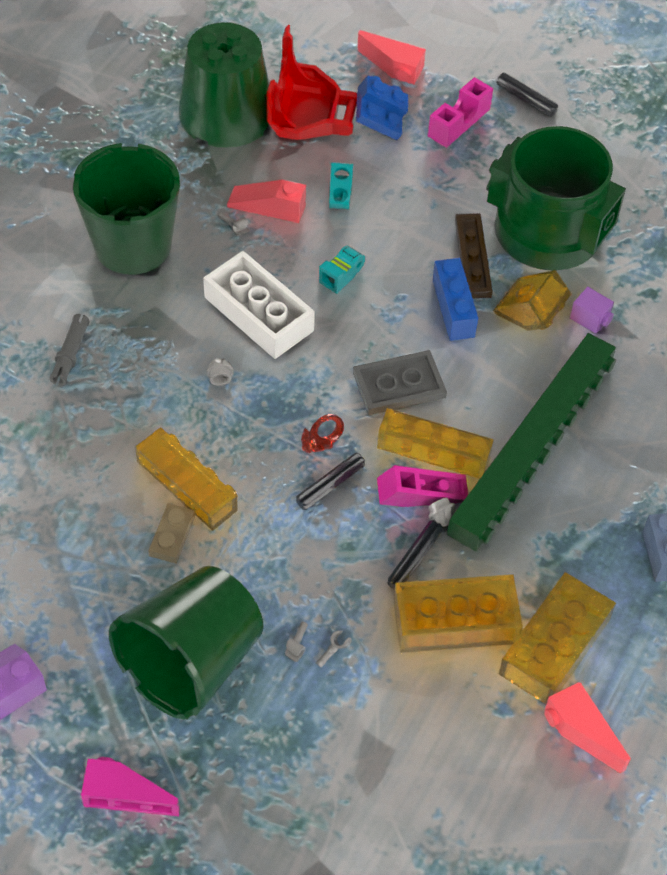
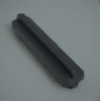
M502 73L498 76L497 85L548 116H553L557 112L558 104L507 73Z
M354 453L296 496V503L303 510L308 509L365 466V459L359 453Z
M430 520L389 576L387 584L397 591L402 589L442 533L443 526L440 523L437 524L435 520Z

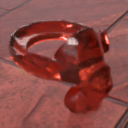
M327 414L320 417L312 425L310 431L305 428L301 435L303 451L311 453L333 448L332 444L340 438L344 430V422L341 417L336 414ZM327 420H334L336 423L334 431L328 436L320 437L318 435L320 425Z

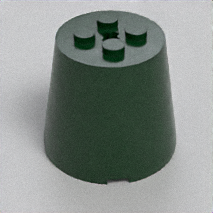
M230 22L213 23L197 30L188 41L179 103V118L184 130L194 139L198 137L208 141L210 146L223 148L243 146L262 137L263 132L270 126L267 122L269 78L261 41L251 29Z
M122 143L112 144L89 154L75 170L72 187L76 203L98 259L110 270L122 274H141L155 269L166 260L171 250L180 190V177L176 165L162 151L139 143L138 147H122Z
M204 566L120 615L111 623L108 635L112 653L123 673L128 670L137 681L138 685L135 689L160 711L174 718L187 720L193 715L197 716L204 709L262 635L264 624L256 601L242 583L220 568Z

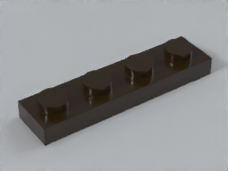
M481 213L456 214L455 226L459 254L472 298H492L493 290Z

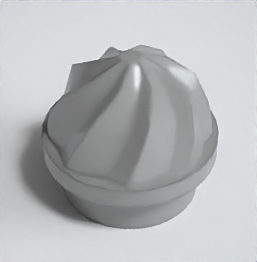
M220 358L212 360L207 368V376L210 378V382L217 386H223L231 382L234 369L230 362Z
M448 498L440 499L427 507L430 512L428 515L429 519L435 520L437 524L440 523L443 527L449 525V520L456 512L454 503H450Z

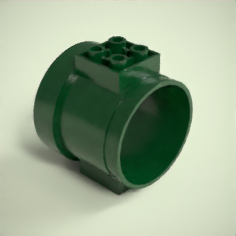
M564 126L539 128L527 133L522 138L518 136L512 144H507L502 156L499 159H495L489 168L491 178L486 187L488 191L487 202L497 207L495 233L502 248L522 264L549 271L566 270L579 266L596 253L599 246L618 222L626 191L625 187L611 181L613 162L606 147L592 135ZM541 192L557 193L569 198L553 197Z

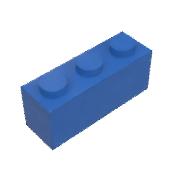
M452 258L435 261L432 282L449 340L475 338L478 315L461 259Z

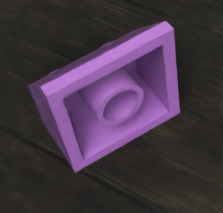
M15 643L0 652L1 720L47 691L43 674L28 653Z

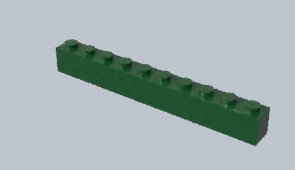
M587 333L451 517L447 531L448 536L474 551H477L482 543L486 545L490 541L496 523H503L509 512V509H507L509 505L518 502L523 493L522 487L525 483L529 485L533 481L537 473V466L546 463L551 453L550 448L553 445L558 446L564 436L563 430L565 427L570 428L578 415L576 413L578 409L586 407L591 397V391H597L604 379V373H610L616 363V359L613 358L616 350L615 346Z

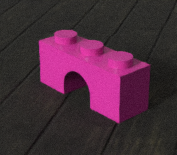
M475 77L460 89L459 97L454 107L444 103L430 115L428 137L446 148L450 146L490 110L493 88Z

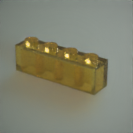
M387 408L379 428L377 448L480 479L488 467L494 439Z
M160 427L135 446L137 462L188 509L195 510V515L212 531L238 511V495L234 488L229 484L225 485L222 483L214 470L202 465L195 453L183 448L177 437L172 433L168 434Z

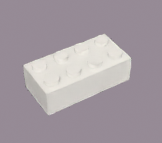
M241 251L204 277L205 298L274 359L314 331L315 311L244 251Z

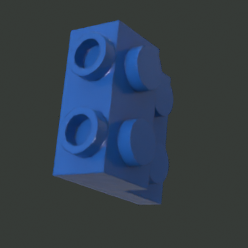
M367 75L357 90L356 122L398 140L402 135L403 116L408 112V94L404 93L399 86H389L383 83L378 76L370 77Z

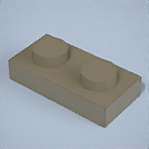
M167 504L149 548V557L177 564L194 521L195 510Z

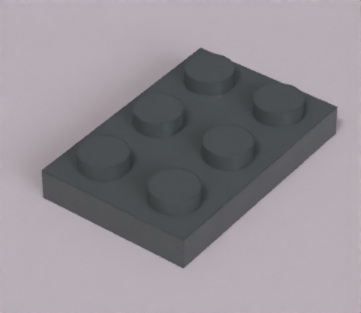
M430 350L353 366V375L368 415L444 399L447 395L446 388Z

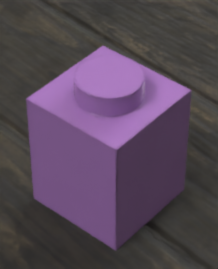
M587 286L573 302L570 319L596 334L602 326L607 327L613 319L614 314L611 312L614 301Z

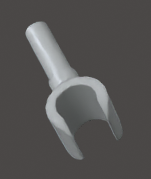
M222 212L219 213L218 217L232 227L236 236L250 231L246 227L249 222L245 217L235 220Z
M301 622L293 639H289L286 644L285 655L295 662H298L305 652V647L300 642L308 626L306 622Z
M343 631L334 632L330 639L331 645L316 664L321 668L338 649L350 646L351 637L347 638L344 644L340 645L337 638Z

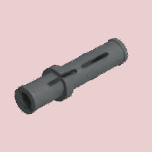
M81 314L73 316L61 351L57 352L55 356L56 364L49 377L50 381L55 385L59 376L61 379L58 386L66 384L70 370L77 362L76 354L90 323L89 318L83 315L81 323L79 322Z

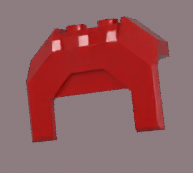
M287 25L282 37V61L279 81L277 83L272 79L267 91V122L278 137L301 140L332 134L350 136L354 129L352 122L357 107V92L341 90L336 81L316 65L297 63L293 49V36L290 33V25ZM339 105L346 106L343 120L336 119Z

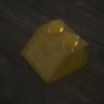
M556 270L523 276L516 280L493 311L496 315L527 331L544 330L553 323L554 317L565 307V302L572 293Z

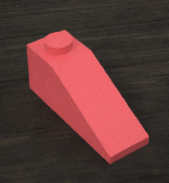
M362 30L358 33L357 51L390 77L415 85L424 67L426 49Z
M275 180L234 186L227 207L299 223L306 206V185L287 180Z
M581 682L548 698L544 713L550 726L556 727L561 736L618 773L626 771L631 760L630 756Z

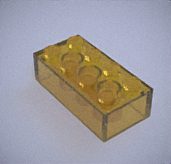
M565 572L503 656L498 674L544 704H547L550 696L562 690L608 624L616 602Z
M513 574L395 583L393 602L400 653L519 644L523 625Z

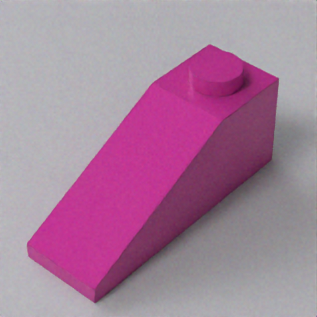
M394 465L377 477L379 502L382 505L399 507L427 506L443 498H448L450 503L456 504L462 503L468 496L467 480L464 474Z
M109 757L87 760L81 792L84 807L179 817L178 798L121 762H116Z

